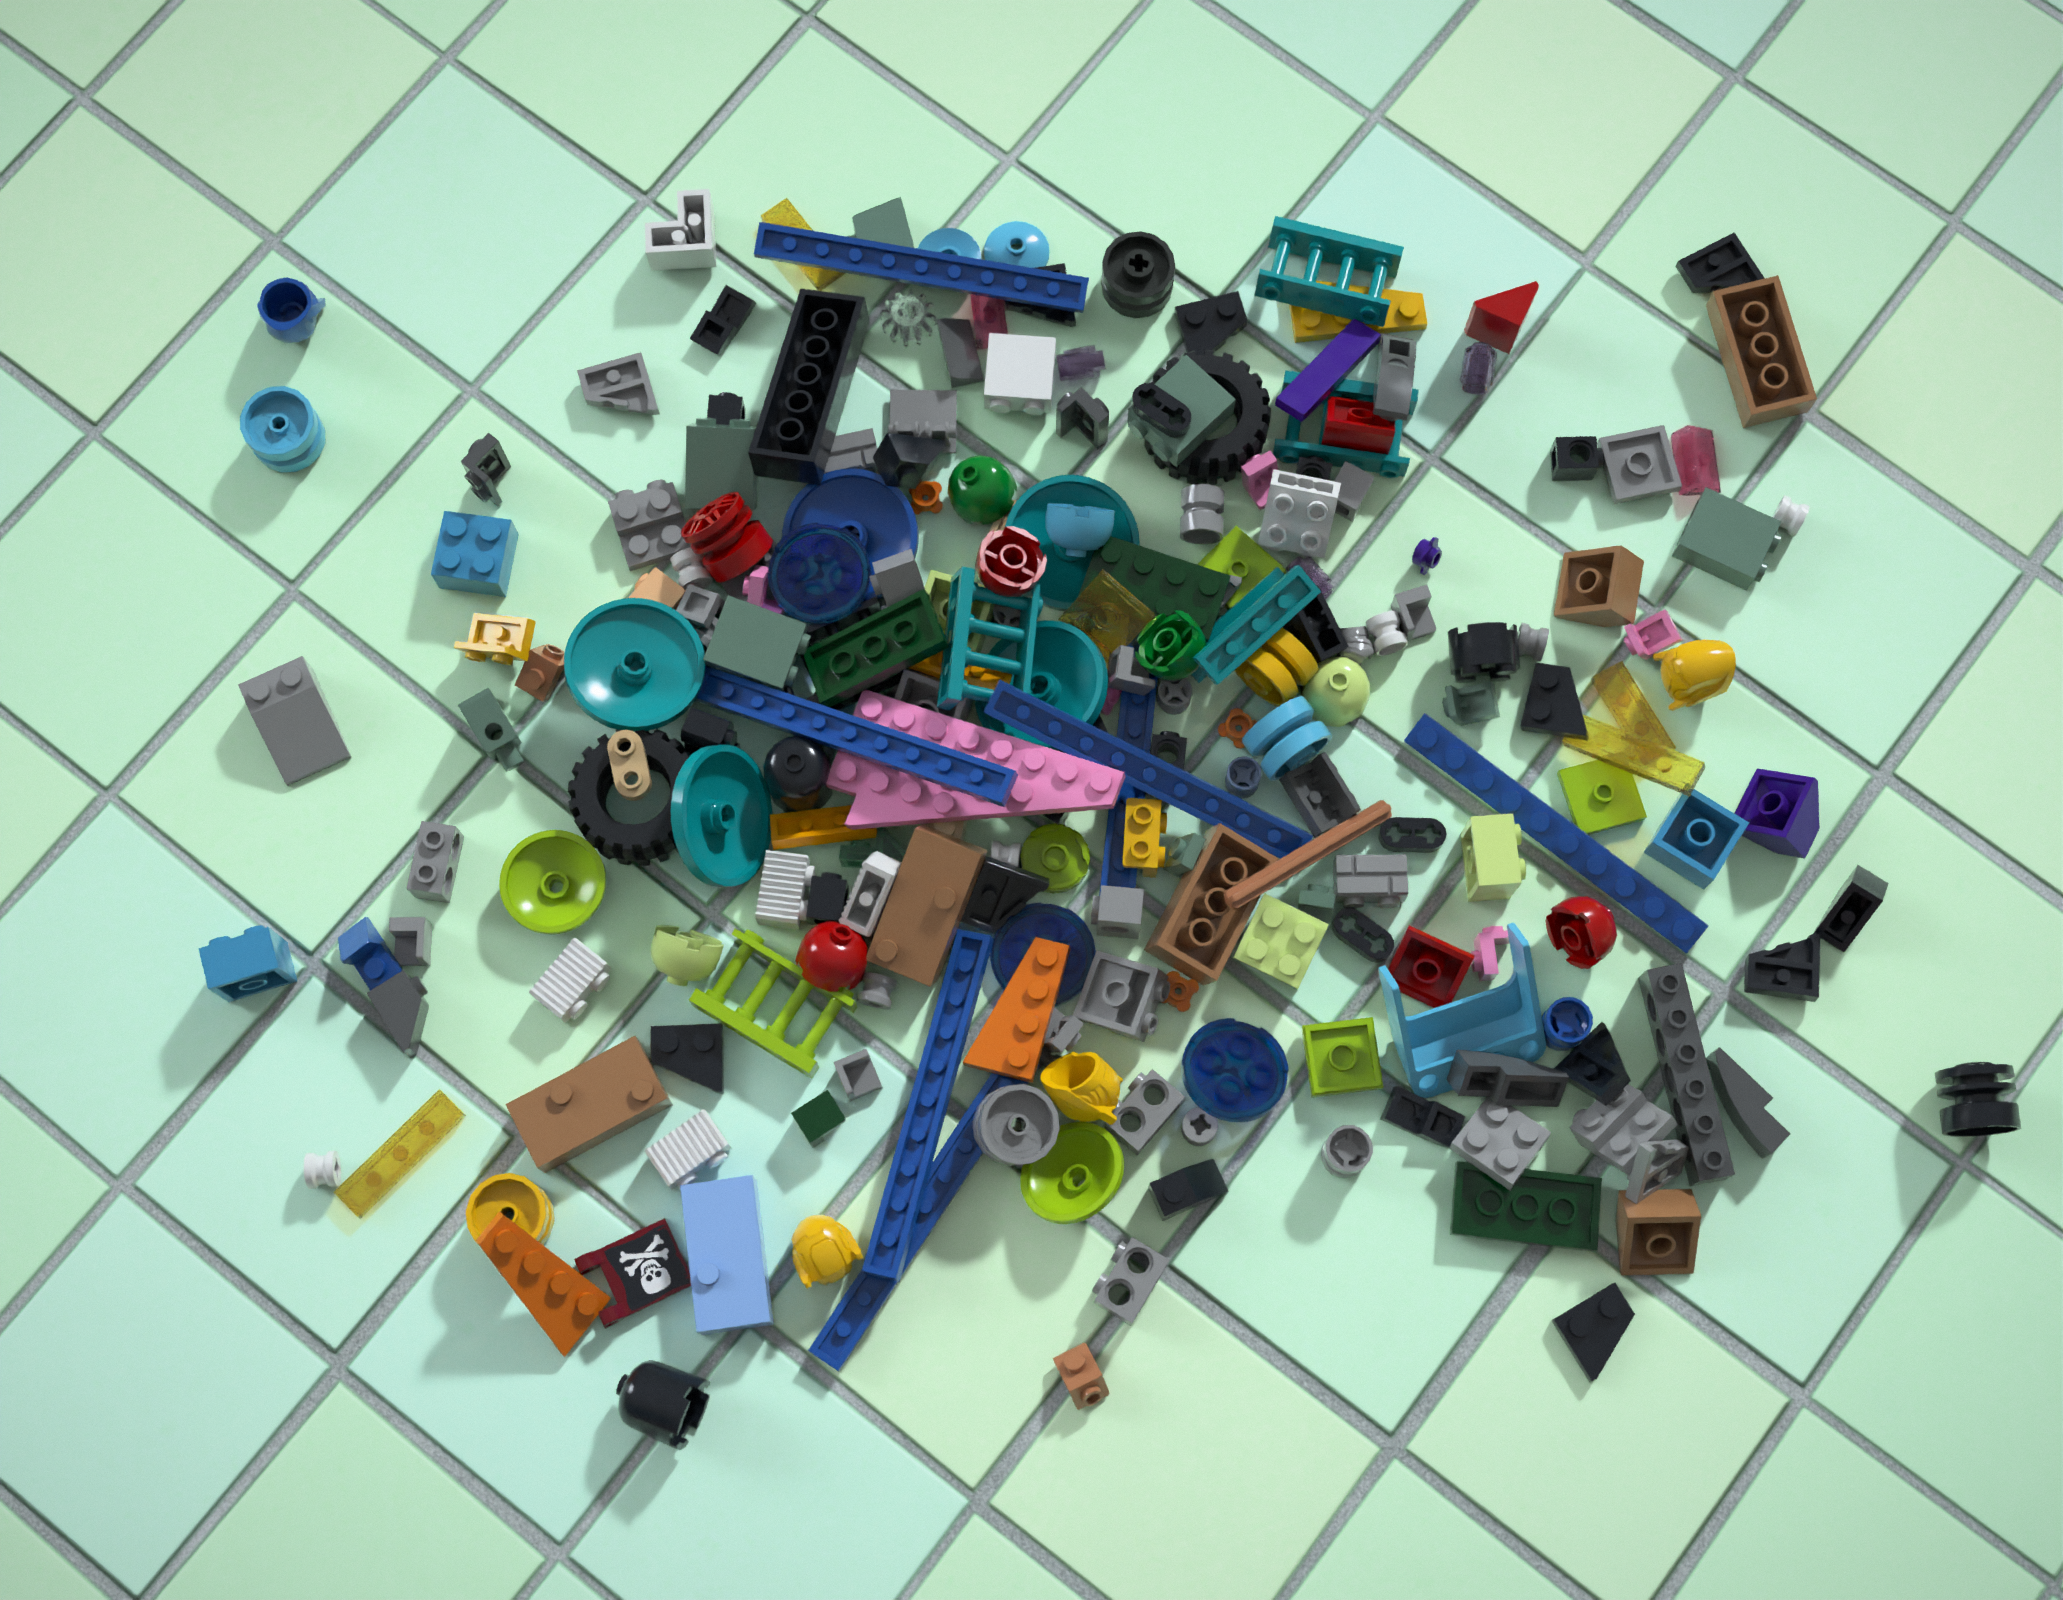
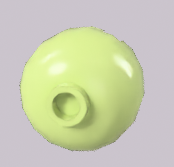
M1331 656L1317 663V673L1305 686L1301 685V696L1305 697L1314 709L1312 719L1322 721L1325 726L1341 727L1348 722L1358 719L1363 714L1370 698V683L1366 672L1357 662L1347 657Z
M656 925L651 945L652 961L660 972L668 975L667 981L669 983L687 986L688 981H701L713 973L718 965L724 946L721 945L722 942L720 940L691 929L690 933L678 931V926Z

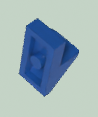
M364 917L338 937L342 963L354 965L370 991L403 970L369 917Z

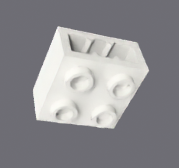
M989 333L984 408L991 409L996 413H1007L1010 410L1024 411L1026 414L1035 416L1051 413L1056 337Z
M1274 469L1258 545L1266 546L1273 551L1287 550L1297 552L1307 558H1325L1341 483Z

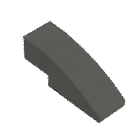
M1718 1047L1706 1059L1720 1101L1743 1138L1763 1159L1771 1155L1791 1133L1764 1108L1773 1097L1724 1050Z
M1456 1050L1446 1080L1458 1096L1490 1097L1496 1105L1559 1107L1569 1076L1565 1072L1523 1059L1479 1051Z

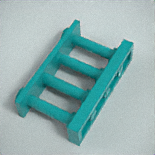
M1275 216L1268 248L1275 249L1276 254L1271 271L1260 269L1254 296L1351 320L1355 318L1366 324L1384 327L1391 300L1383 299L1381 295L1386 276L1396 279L1404 247ZM1289 253L1309 258L1303 279L1284 275ZM1322 261L1341 265L1335 287L1316 282ZM1354 269L1373 273L1368 295L1348 290Z
M1285 370L1281 392L1301 372ZM1344 379L1328 397L1335 396L1373 402L1374 383ZM1412 389L1408 415H1413L1419 389ZM1328 397L1322 402L1324 408L1319 444L1298 442L1301 422L1291 415H1288L1285 440L1275 438L1272 453L1275 458H1279L1280 461L1288 464L1298 463L1299 457L1316 456L1324 459L1326 463L1333 464L1332 466L1342 468L1346 461L1364 471L1379 473L1385 478H1397L1399 476L1405 477L1410 458L1399 456L1403 420L1399 419L1395 421L1394 439L1388 455L1321 445Z
M1295 565L1285 575L1279 567H1276L1215 622L1209 642H1206V646L1193 657L1199 668L1191 676L1197 683H1200L1208 676L1214 684H1220L1320 594V589L1300 565Z
M962 566L951 577L945 637L949 648L943 650L937 708L951 710L960 701H963L964 698L988 703L994 689L968 684L967 680H964V670L968 665L1013 674V686L1030 694L1037 617L1040 616L1043 608V598L1040 597L1041 584L1037 583L1030 592L1022 596L1004 597L993 593L987 588L978 586V583L974 582L975 569ZM978 600L1021 610L1019 628L975 619L974 615L971 614L972 603ZM973 632L1017 642L1016 661L971 651V648L967 647L968 635Z

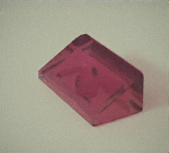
M969 294L977 350L988 349L989 333L1008 334L1004 300Z
M1686 425L1671 434L1673 456L1682 484V488L1678 491L1679 495H1701L1706 487L1721 493L1713 431L1711 429Z

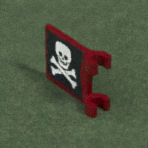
M665 1218L607 1246L574 1259L582 1275L601 1267L617 1304L598 1312L605 1329L619 1323L632 1314L691 1287L690 1271Z

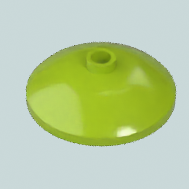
M563 830L541 831L523 839L508 854L500 873V895L509 914L523 927L541 934L566 933L583 925L598 910L606 890V871L598 852L581 836ZM555 883H562L563 888L560 892L553 893L551 891Z
M1071 1122L1060 1125L1056 1143L1047 1155L1033 1163L1023 1164L1020 1185L1023 1197L1032 1211L1046 1221L1056 1224H1073L1084 1221L1100 1212L1113 1199L1119 1189L1124 1173L1122 1150L1115 1138L1106 1129L1089 1122ZM1082 1180H1085L1080 1186H1078V1184Z

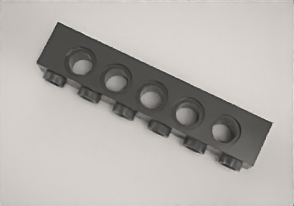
M1680 963L1647 969L1638 977L1671 1114L1678 1124L1675 1127L1677 1138L1689 1147L1684 1164L1689 1186L1726 1180L1735 1175L1683 965Z

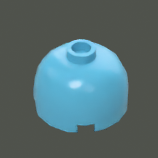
M1048 503L1045 515L1046 531L1055 545L1066 548V555L1086 557L1087 551L1099 549L1110 538L1114 526L1115 511L1092 506L1080 507L1074 506V504Z

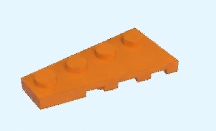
M1035 937L963 1060L964 1066L1033 1083L1071 950L1070 945Z
M500 1211L476 1240L489 1260L564 1357L598 1316V1312L611 1299L604 1291Z

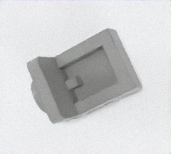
M1054 1007L1044 1046L1050 1049L1052 1053L1063 1052L1064 1049L1070 1051L1081 1038L1079 1030L1083 1027L1084 1023L1074 1015H1063Z

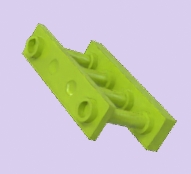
M735 928L731 935L734 941L740 944V947L713 989H708L704 993L696 988L689 998V1002L697 1010L722 1023L725 1027L813 1079L820 1068L817 1061L814 1060L816 1056L814 1051L842 1007L852 1013L856 1011L858 1007L856 1001L852 999L854 994L845 987H840L838 992H830L815 987L801 975L803 972L802 968L762 945L765 941L762 937L748 929L745 933H742ZM755 953L770 962V965L742 1008L738 1007L736 1011H733L723 1005L726 1001L724 996L751 954ZM783 970L800 982L773 1025H768L766 1029H763L753 1023L756 1019L754 1014ZM813 988L830 1000L802 1045L798 1043L794 1048L783 1041L786 1037L784 1032Z

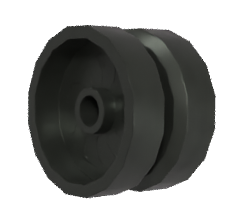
M1138 231L1129 232L1114 239L1107 247L1102 260L1101 286L1103 297L1113 310L1123 316L1143 318L1161 311L1169 302L1174 285L1175 261L1174 254L1167 243L1154 234Z

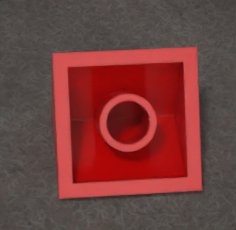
M1534 281L1475 300L1464 328L1466 336L1510 354L1539 289L1538 282Z
M1335 396L1328 397L1321 445L1389 454L1395 434V421H1387L1380 418L1379 415H1374L1373 402Z
M1409 925L1400 940L1388 970L1398 984L1401 993L1433 1008H1437L1453 1001L1475 955Z

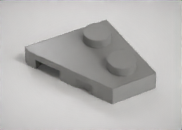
M641 352L577 370L587 405L649 415L660 414Z
M1678 1139L1640 1143L1632 1172L1627 1175L1629 1183L1625 1197L1638 1204L1681 1175L1689 1147Z

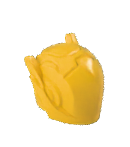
M1695 640L1670 650L1653 654L1654 661H1662L1660 668L1662 683L1669 696L1674 700L1673 703L1669 704L1670 711L1684 706L1688 708L1727 692L1734 677L1736 667L1735 652L1730 645L1720 640Z
M1073 1051L1056 1059L1042 1071L1040 1079L1045 1090L1059 1111L1065 1116L1080 1122H1091L1101 1119L1110 1125L1117 1121V1117L1112 1113V1110L1116 1108L1118 1103L1120 1084L1123 1082V1079L1099 1055L1094 1052L1078 1054Z
M812 1215L806 1217L798 1224L791 1238L793 1243V1263L806 1289L811 1287V1283L814 1281L822 1285L839 1281L846 1274L850 1273L854 1259L861 1260L863 1258L861 1249L851 1232L842 1224L834 1221L830 1216Z

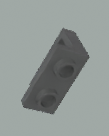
M1080 387L1074 393L1068 392L1058 401L1056 408V434L1060 438L1076 427L1097 449L1108 441L1109 410L1102 400L1097 397L1093 399Z
M488 432L483 439L476 440L470 446L468 454L460 462L466 471L464 478L473 486L471 488L472 492L484 503L490 500L496 506H499L502 500L494 484L511 468V464L499 440Z
M1326 752L1317 755L1310 763L1285 773L1279 779L1314 838L1356 815L1361 810L1355 796L1350 792Z

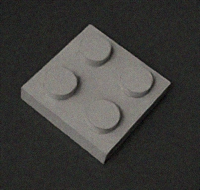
M1664 425L1600 437L1598 439L1597 447L1603 450V468L1614 504L1678 492L1682 488Z
M1486 1097L1453 1140L1450 1150L1511 1190L1548 1141L1552 1132L1513 1106L1496 1105L1490 1097Z

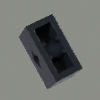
M1322 592L1283 626L1285 630L1290 632L1307 648L1317 663L1349 647Z

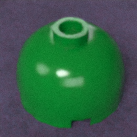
M979 455L961 461L953 469L948 481L947 494L953 509L966 523L981 522L983 525L1001 519L1012 508L1014 503L1012 497L1014 489L1017 492V484L1009 469L996 458Z
M1174 610L1176 614L1168 617L1164 613L1156 616L1146 624L1137 639L1140 647L1139 654L1135 651V656L1140 665L1148 673L1163 681H1179L1194 673L1199 668V665L1193 657L1206 646L1205 635L1199 625L1188 613L1181 610Z

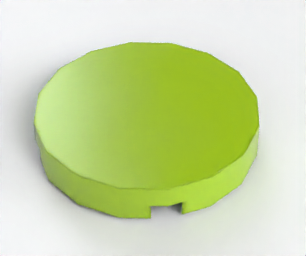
M1054 823L1042 825L1030 833L1023 844L1020 860L1022 869L1049 878V886L1044 892L1055 894L1067 892L1080 884L1087 875L1090 855L1088 845L1079 832L1066 827V825Z

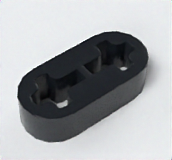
M1144 383L1135 388L1132 394V409L1137 416L1170 437L1178 438L1188 432L1191 425V412L1185 404L1152 383ZM1149 396L1154 397V405L1150 403L1146 404V406L1141 405V397L1145 399ZM1178 414L1182 416L1181 423L1169 424V416L1173 418Z
M1393 817L1384 821L1379 830L1378 839L1382 847L1388 851L1431 853L1441 848L1446 840L1447 833L1444 825L1437 819ZM1392 827H1397L1398 833L1409 834V836H1401L1398 842H1392V836L1386 835V833H1389ZM1427 828H1432V833L1439 837H1436L1433 843H1427V837L1415 836V834H1424Z
M1347 907L1341 909L1336 914L1332 922V930L1334 935L1343 943L1371 962L1380 963L1391 955L1394 949V940L1387 930L1355 908ZM1350 917L1356 920L1354 927L1362 932L1361 935L1353 929L1344 932L1341 929L1343 922L1340 919L1342 918L1347 921ZM1366 935L1373 941L1378 940V938L1383 939L1385 942L1382 947L1386 951L1378 950L1376 953H1373L1370 950L1372 947L1371 942L1365 939L1364 936Z

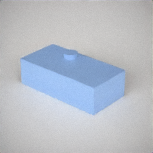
M753 1175L680 1185L696 1332L700 1335H708L774 1325L756 1178Z

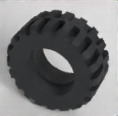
M1204 350L1203 355H1196L1195 351L1186 352L1184 356L1187 355L1236 399L1233 412L1237 418L1236 427L1223 437L1204 440L1177 467L1169 460L1167 462L1161 460L1154 452L1153 445L1146 439L1144 447L1148 455L1155 454L1154 463L1160 469L1168 467L1169 476L1176 480L1183 476L1187 478V484L1192 485L1197 484V480H1204L1209 485H1217V479L1223 478L1224 482H1229L1236 478L1237 471L1241 473V466L1245 465L1250 457L1257 454L1261 455L1271 419V407L1268 406L1270 397L1267 389L1262 388L1263 380L1258 373L1251 375L1249 373L1250 365L1243 360H1240L1239 363L1234 362V355L1224 352L1222 357L1214 355V350ZM1178 357L1167 361L1166 370L1159 368L1153 375V382L1151 383L1155 384L1179 362Z
M656 729L654 733H649V731L645 730L635 731L644 744L649 770L659 772L666 778L670 787V796L664 809L653 819L641 824H624L614 820L606 807V798L611 786L614 784L607 750L609 739L604 734L597 738L599 745L595 749L588 746L581 753L585 760L582 764L575 762L571 771L575 778L568 783V793L571 796L568 804L570 812L574 816V822L585 839L602 856L609 860L616 858L619 864L628 866L631 864V861H637L639 866H649L650 860L658 858L660 863L670 859L668 856L669 852L674 849L678 852L671 824V799L678 773L691 753L685 750L680 741L676 738L669 739L667 733ZM622 743L619 750L622 752L628 751L631 743Z

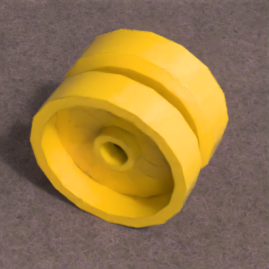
M1281 628L1234 671L1253 692L1268 703L1279 707L1298 694L1297 685L1305 686L1317 673L1318 665L1307 648L1290 632Z
M512 1173L493 1175L481 1182L469 1198L466 1208L467 1228L475 1242L499 1211L505 1216L509 1211L515 1213L512 1221L543 1245L551 1235L555 1221L553 1204L543 1189L524 1176Z

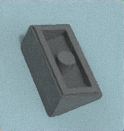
M937 319V329L951 388L983 382V373L970 320Z

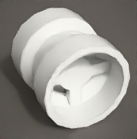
M691 547L675 553L670 561L674 571L679 573L678 583L686 590L688 585L691 584L704 589L712 584L713 578L702 563L704 553L695 554Z
M1397 611L1377 614L1365 622L1368 633L1376 639L1373 647L1377 656L1396 653L1409 645L1406 634L1399 631L1401 620Z

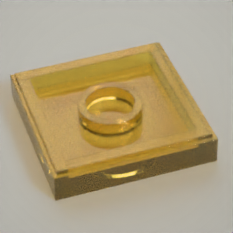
M1102 569L1058 620L1077 627L1084 632L1099 648L1104 660L1109 663L1110 653L1120 645L1128 646L1153 619L1155 614Z

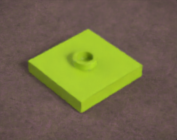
M1237 525L1197 564L1224 574L1242 577L1241 586L1224 605L1227 610L1234 606L1276 567H1279L1284 575L1286 573V569Z
M1625 752L1564 768L1557 772L1573 823L1588 835L1643 821L1647 818Z
M1373 1017L1302 1025L1301 1031L1311 1098L1381 1090L1384 1088Z

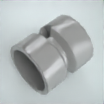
M1195 484L1186 486L1181 490V508L1184 510V514L1180 517V538L1183 541L1193 544H1214L1223 539L1224 518L1221 514L1224 512L1225 491L1222 488L1209 484Z
M1343 1125L1336 1128L1324 1142L1321 1150V1161L1325 1169L1332 1175L1339 1178H1351L1359 1174L1369 1163L1373 1154V1143L1369 1135L1362 1128L1354 1125Z

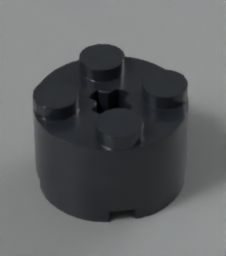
M1485 622L1467 625L1468 632L1458 634V627L1447 632L1451 675L1455 676L1456 683H1472L1476 681L1477 676H1490V681L1492 682L1507 681L1511 679L1510 674H1514L1520 669L1517 625L1513 624L1508 630L1507 623Z

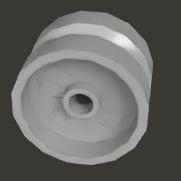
M1025 1084L1001 1087L986 1095L977 1106L972 1122L974 1139L981 1152L992 1161L1007 1166L1030 1164L1046 1156L1056 1143L1060 1128L1058 1112L1052 1100L1040 1089ZM1015 1118L1016 1122H1021V1130H1013L1012 1121Z

